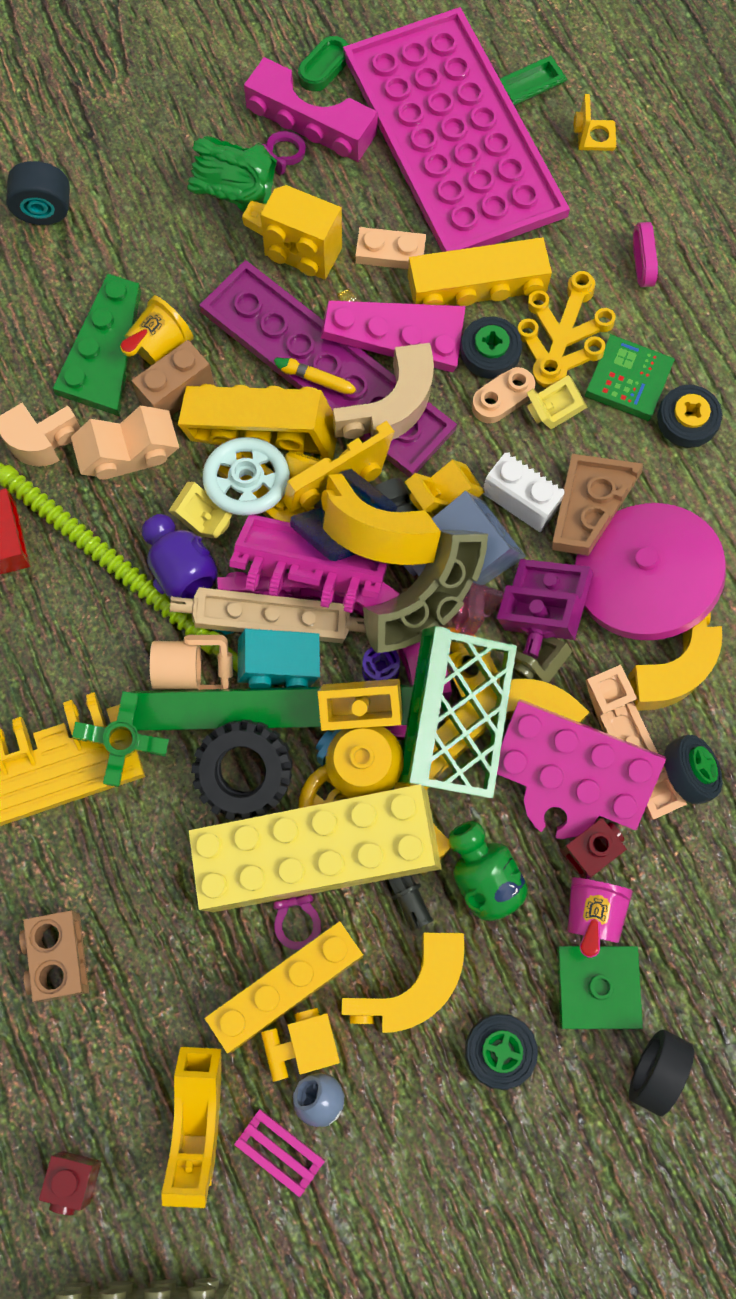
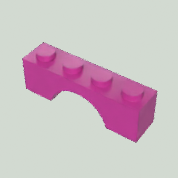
M263 57L244 84L246 108L250 109L254 114L264 116L278 123L284 129H291L305 136L313 143H320L334 150L342 157H348L359 162L377 135L378 111L351 98L328 107L308 104L300 99L293 90L292 70Z

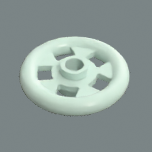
M241 437L221 444L209 455L203 469V486L208 497L220 509L235 515H256L271 509L283 498L287 481L290 479V471L285 457L274 445L258 438ZM252 452L253 459L241 458L237 460L236 453ZM270 461L275 472L264 475L261 464ZM220 465L230 467L227 479L217 477ZM244 475H250L253 477L250 480L240 479ZM262 485H265L269 491L264 496L257 498L253 492L260 489ZM232 487L235 491L242 493L239 500L226 495L229 488Z

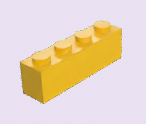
M543 237L409 257L408 281L413 304L469 306L475 302L488 300L503 301L508 297L529 296L537 290L547 292L552 274Z
M339 921L204 1019L226 1053H232L362 959L363 954Z

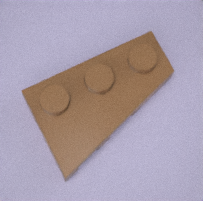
M572 454L564 487L565 494L561 501L553 537L552 550L589 556L641 475L643 463Z

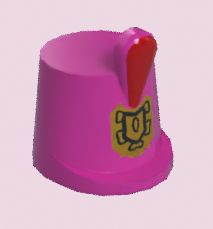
M573 877L570 888L567 932L583 936L580 943V951L584 956L593 958L599 954L600 940L619 943L633 890L609 883Z

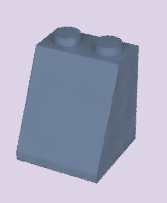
M464 491L432 518L440 530H467L488 534L487 550L480 576L477 582L473 581L466 596L518 563L520 559L526 557L487 504L467 491ZM426 564L404 565L413 576L417 574L420 576Z

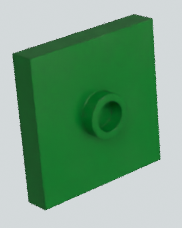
M580 946L557 947L560 1029H643L638 946H600L599 954L593 958L584 956L580 951Z

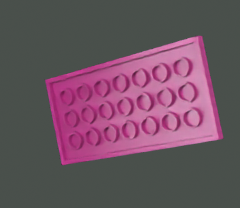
M461 7L343 47L346 63L368 107L378 111V126L442 252L494 245L568 217L570 208Z

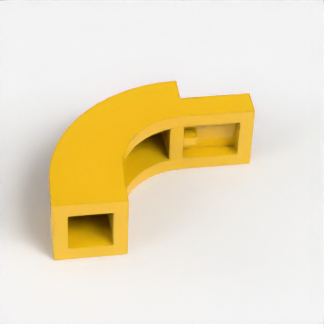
M343 474L328 475L326 490L322 492L321 496L322 507L325 511L323 529L336 543L357 555L383 563L398 565L434 563L441 531L426 510L390 512L377 509L363 502L355 494Z
M711 612L700 623L682 633L683 648L678 659L666 664L636 665L629 673V683L637 697L633 702L638 711L661 709L683 700L710 674L717 662L722 646V626L707 627L710 624Z
M423 933L421 969L414 984L406 992L393 998H342V1015L350 1016V1024H374V1016H382L381 1033L406 1030L432 1017L448 1001L458 983L464 960V933Z
M180 1047L174 1073V1122L169 1160L161 1193L162 1206L206 1208L209 1186L212 1185L218 1137L221 1096V1049Z

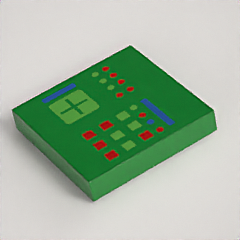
M610 334L605 346L604 355L598 362L584 397L650 421L675 358Z

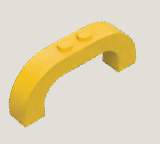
M512 679L505 720L512 718L519 699L579 723H582L589 714V711L573 696L555 685L534 679ZM491 686L475 695L486 713L496 706L497 696ZM470 701L454 711L465 729L480 718ZM448 716L443 719L445 723L436 732L443 744H446L459 734ZM483 723L469 735L475 742L488 729ZM462 739L448 749L453 759L456 760L469 747ZM434 744L433 753H434L436 750H438V748L436 747L435 744ZM442 755L432 761L429 779L436 780L449 767ZM397 782L394 789L414 785ZM434 824L441 860L452 848L449 844V839ZM428 872L420 874L424 877Z

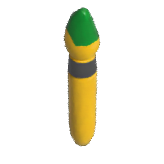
M279 357L274 359L276 366L286 374H296L303 379L339 393L353 394L356 392L355 386L349 381L317 368L309 367V365L299 363L296 359Z

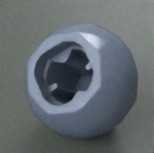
M312 1073L299 1081L293 1094V1107L298 1118L306 1125L326 1127L339 1118L344 1106L345 1095L341 1084L334 1077L325 1073Z

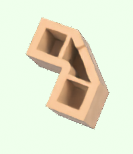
M141 405L120 424L89 419L71 436L80 474L95 476L102 480L161 465L167 461L171 454L180 448L169 410Z

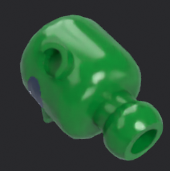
M468 821L454 828L449 834V844L452 850L461 855L453 869L454 879L474 916L484 921L499 920L512 914L523 905L528 895V887L508 847L501 843H486L483 827L475 821Z

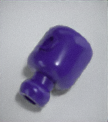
M157 514L150 517L143 524L141 532L143 539L152 545L147 555V564L155 577L153 585L161 594L165 593L170 599L171 596L194 599V595L199 587L211 589L216 582L218 569L210 552L201 542L202 538L188 530L175 531L174 521L165 514Z

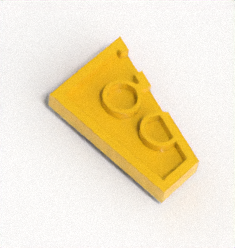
M388 421L376 427L377 435L362 443L357 438L347 444V449L334 461L330 458H324L289 479L283 502L288 510L292 512L301 507H312L318 503L322 492L326 490L328 475L343 474L350 486L362 481L371 482L376 479L382 472L395 432Z

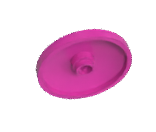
M663 503L639 504L617 511L589 556L577 554L575 565L589 566L593 572L584 605L587 613L606 630L634 640L665 639L693 628L717 604L726 578L724 550L717 534L709 524L689 510Z

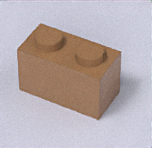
M189 340L182 343L131 380L138 401L143 406L169 410L170 416L181 409L186 386L214 385L209 362Z

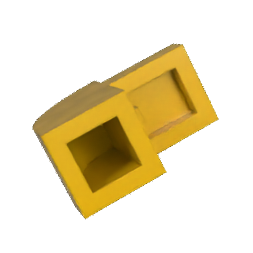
M453 459L432 477L414 473L405 481L411 491L409 494L411 502L418 510H426L431 518L464 491L478 498L485 493L468 466Z

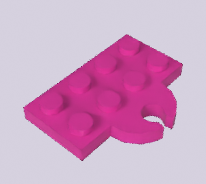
M519 699L502 740L497 775L526 786L524 795L526 814L540 832L546 827L545 812L552 807L563 809L567 819L557 827L556 838L566 839L582 834L595 823L599 816L637 830L666 758Z

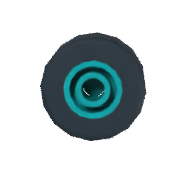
M26 161L16 164L9 171L6 204L9 211L15 217L31 224L51 225L60 222L67 216L70 184L67 176L59 168L44 162Z

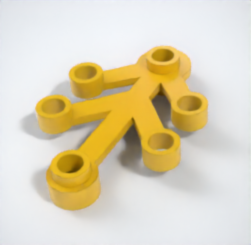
M578 271L568 280L567 295L569 300L560 324L549 308V296L546 292L537 290L529 295L528 309L531 313L536 314L552 341L549 353L538 338L539 327L535 320L524 319L518 324L521 341L526 343L536 360L533 365L534 379L544 388H548L566 377L568 370L588 361H598L604 355V340L600 337L590 336L599 332H609L613 329L616 318L613 310L601 308L595 313L594 319L574 327L582 303L588 302L594 295L595 280L586 271ZM536 300H541L544 303L542 305H536L533 302ZM608 318L610 321L603 323L599 319ZM530 328L533 330V332L527 334L524 333L522 330ZM588 338L583 349L563 356L566 347ZM596 346L600 350L593 352L589 350V347ZM552 367V368H555L556 370H555V371H552V372H549V371L545 370L544 368Z

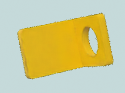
M584 94L580 112H575L573 131L578 133V150L614 151L616 148L615 121L591 120L590 94ZM594 129H602L607 132L608 139L603 142H597L591 138L590 132Z

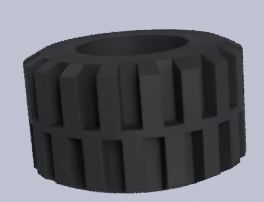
M252 720L232 721L215 729L202 740L203 743L194 754L196 759L195 763L192 764L191 773H195L194 789H199L201 793L199 799L203 804L207 802L212 807L210 811L216 815L219 813L225 814V819L234 821L235 818H242L243 820L255 816H263L270 809H274L281 801L291 782L293 762L288 752L290 749L287 743L281 740V735L276 730L272 731L267 727L268 725L262 722L256 723L252 722ZM242 746L256 751L262 757L266 767L265 778L261 785L252 791L246 792L236 790L228 785L221 772V762L225 754L233 748Z

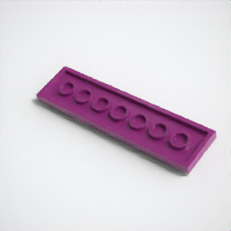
M247 260L240 264L199 305L200 312L295 388L313 387L317 390H322L332 411L334 408L380 401L388 396L397 384L395 375L360 348L322 339L323 319ZM276 357L296 359L299 363L309 365V367L317 368L349 381L355 386L356 392L353 394L339 393L303 379L296 374H286L276 366L274 359ZM428 402L422 416L415 425L406 433L391 441L386 460L410 478L425 465L456 431L457 424ZM366 433L359 438L365 442L371 438V434Z

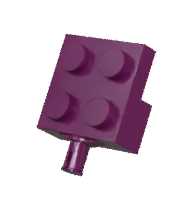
M520 559L513 585H506L497 620L505 631L528 635L523 654L537 659L544 638L555 637L575 640L593 576L591 568L589 566Z

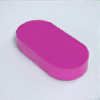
M638 222L633 231V253L637 282L640 287H654L658 275V261L653 225L651 222Z

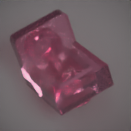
M472 583L470 590L462 601L464 605L451 619L455 623V632L474 636L484 623V617H490L502 602L503 592Z

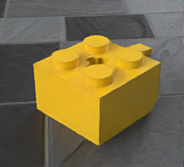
M285 185L275 188L266 204L250 201L242 215L243 225L263 236L265 256H268L278 264L285 263L295 267L307 276H317L326 280L342 250V207Z

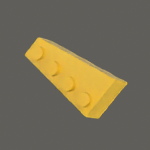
M211 384L186 386L178 425L190 441L221 445L232 439L252 437L267 441L276 448L289 452L321 454V460L330 458L333 461L337 442L333 429V411L322 390H317L313 387L283 389L278 386H268L267 388H250L245 385L216 387Z

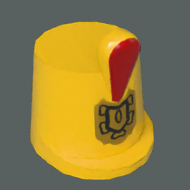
M154 295L148 301L147 308L125 334L126 339L121 342L120 348L126 356H134L138 353L152 366L185 341H192L194 337L189 326L176 310L162 298Z

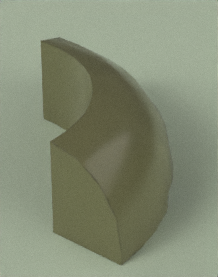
M440 530L441 534L434 563H427L417 580L399 596L382 604L363 607L366 635L370 646L375 652H390L416 644L421 641L423 629L440 625L445 626L464 605L462 601L470 590L473 581L477 582L480 576L487 550V533L467 530Z

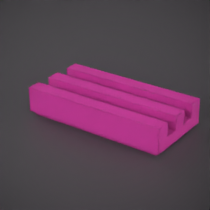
M262 1109L258 1110L234 1144L298 1197H301L325 1162V1159ZM260 1122L313 1163L309 1170L259 1131L257 1127ZM250 1136L302 1176V1180L298 1183L247 1141Z

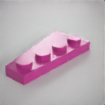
M328 301L321 338L394 357L395 347L430 343L434 368L453 373L458 365L466 306Z

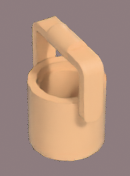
M187 635L184 637V641L152 642L150 649V681L153 690L229 689V678L233 677L232 653L228 652V640L225 636ZM200 645H219L220 653L217 655L218 676L221 678V685H200Z

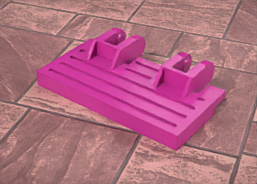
M248 515L235 543L229 567L245 570L248 562L253 561L246 580V590L255 591L261 576L271 577L268 589L269 595L272 596L279 595L287 569H290L288 580L319 586L322 577H327L320 606L329 608L333 601L334 592L344 593V611L352 613L360 585L364 586L362 596L378 599L388 563L374 561L345 549L336 543L325 530L257 515Z

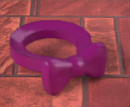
M278 131L268 138L267 144H262L271 156L277 160L275 171L278 175H283L286 166L299 163L305 156V142L299 135L293 132ZM287 141L293 143L298 148V153L293 156L277 157L273 153V147L278 142Z
M312 894L273 902L274 910H278L274 931L278 940L285 947L292 950H300L319 936L321 920L317 911L310 904L314 900ZM293 906H300L313 921L311 935L301 942L289 940L283 932L284 918L288 913V909Z

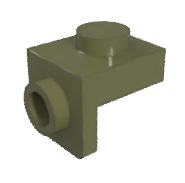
M554 637L544 638L537 659L516 651L513 672L520 679H534L549 683L573 651L564 641Z

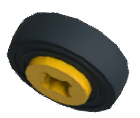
M682 385L671 390L661 401L657 420L659 429L666 439L675 445L691 448L699 447L713 438L720 428L723 414L721 404L710 391L696 385Z

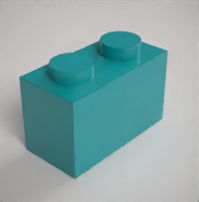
M245 628L238 638V683H248L250 688H270L271 684L286 685V688L311 687L320 677L319 633Z

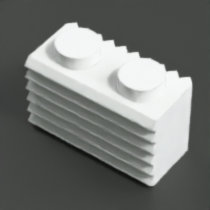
M510 452L504 453L489 472L483 487L485 491L483 494L540 533L558 511L565 494L564 489H558V484L552 485V480L546 481V476L540 477V472L534 473V468L528 469V464L522 465V460L516 461V456L510 457Z

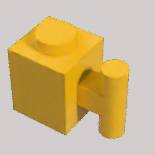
M318 1008L294 1014L296 1022L288 1024L291 1042L280 1044L277 1028L261 1032L273 1082L289 1078L285 1061L296 1058L299 1074L340 1063L328 1013L319 1015Z

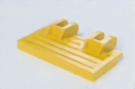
M94 692L87 694L86 704L91 713L94 726L106 728L107 726L96 694ZM72 700L63 702V707L71 734L73 735L75 722H80L76 705ZM120 704L106 709L110 723L117 721ZM22 717L12 719V727L20 751L11 754L8 752L5 734L0 728V826L115 787L103 784L109 759V753L103 744L70 738L65 723L33 733L37 749L33 750ZM119 729L111 735L110 744L115 749L124 750L131 745L133 737L129 731ZM138 751L125 758L120 785L146 777Z

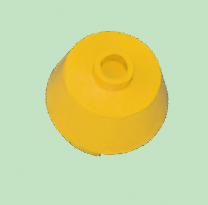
M383 726L342 729L335 735L327 749L326 770L329 779L337 790L350 798L391 790L399 781L403 771L404 756L401 745L393 733Z

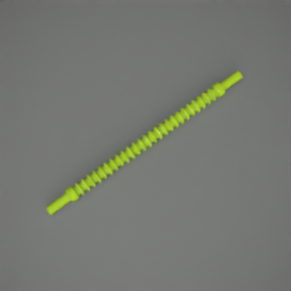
M0 462V485L3 488H8L11 494L16 493V498L23 500L24 505H31V510L38 512L40 518L46 517V523L53 524L55 530H61L62 536L69 535V541L71 543L76 542L78 549L84 548V554H92L91 558L93 561L100 560L99 566H107L109 574L115 572V579H123L122 584L124 586L131 585L130 591L133 593L138 591L140 599L146 597L147 605L154 604L153 609L155 611L162 610L161 616L163 618L169 616V623H177L178 630L185 629V636L220 635L215 630L210 632L209 629L195 628L192 614L169 612L171 600L165 593L161 594L153 585V580L147 581V575L144 573L139 575V568H131L132 564L130 561L123 562L124 557L122 555L116 556L115 549L108 550V543H101L99 536L93 537V531H85L86 526L84 524L78 525L77 518L70 519L71 515L68 511L63 512L62 506H55V501L53 499L48 500L47 494H40V489L38 487L33 488V483L26 481L25 476L19 475V472L14 467ZM200 645L201 649L209 655L214 653L217 656L220 653L219 645ZM228 646V652L232 653L233 669L238 673V654Z

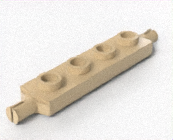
M201 587L198 588L194 599L171 596L169 612L192 614L195 628L241 633L245 628L319 633V641L343 643L349 631L366 633L364 618L351 617L350 612L344 611V606L341 603L332 602L329 608L320 606V601Z

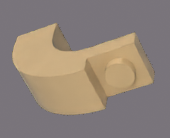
M430 343L395 347L393 360L397 383L395 388L388 396L374 403L334 408L333 429L335 438L355 439L366 433H370L372 438L377 435L376 427L385 421H388L395 431L392 440L412 428L422 416L430 397L434 372Z

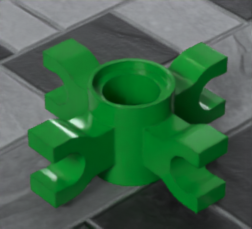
M122 692L117 721L110 723L106 728L75 722L73 739L103 744L109 753L103 781L104 785L120 787L125 758L131 756L135 751L166 757L169 739L138 734L137 729L133 725L139 698L136 693ZM119 729L129 731L133 737L131 745L124 750L115 749L110 744L111 735Z

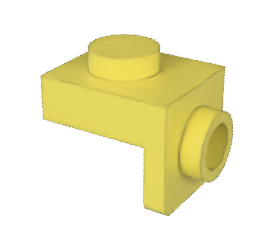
M569 375L540 393H537L534 389L527 392L532 402L527 405L536 423L542 421L550 429L555 428L588 408Z
M195 482L186 483L169 509L172 515L196 535L207 538H218L219 535L223 534L228 529L230 518L233 515L216 506L208 497L206 491Z

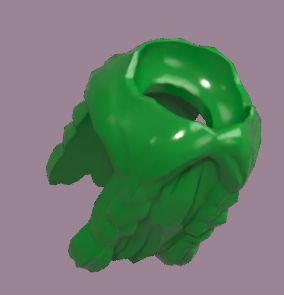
M205 136L194 141L192 148L200 156L194 155L195 162L191 163L193 168L191 171L194 177L189 178L187 190L193 194H208L237 205L242 212L247 209L250 201L262 204L268 202L271 196L277 160L271 156L264 145L257 143L251 148H243L238 144L233 145L228 141H221L212 136Z

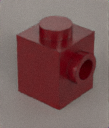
M601 818L568 843L560 852L580 878L589 879L626 851L627 848L622 843L625 839L620 830L613 823L609 822L607 824Z
M65 1151L52 1155L39 1201L50 1203L49 1210L62 1215H74L75 1210L81 1211L91 1203L102 1161Z

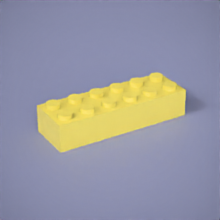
M421 784L189 830L198 908L208 912L224 911L442 869L428 791Z

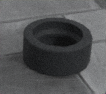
M659 1030L647 1044L635 1068L629 1089V1100L662 1117L668 1113L679 1098L689 1077L695 1052L693 1044L667 1030Z

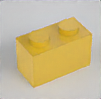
M400 679L323 684L318 690L321 731L401 725L403 712Z

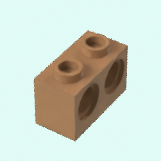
M71 910L23 919L24 930H21L19 933V941L23 955L27 954L29 970L24 972V986L27 995H32V1002H47L89 994L80 914ZM55 926L59 932L58 941L53 947L46 948L43 945L42 936L48 928ZM59 966L64 974L63 982L58 988L51 989L47 984V975L52 968Z

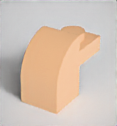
M23 403L0 415V437L8 449L19 461L37 467L52 465L60 461L54 449L71 443V436L81 428L69 406L64 407L38 424Z

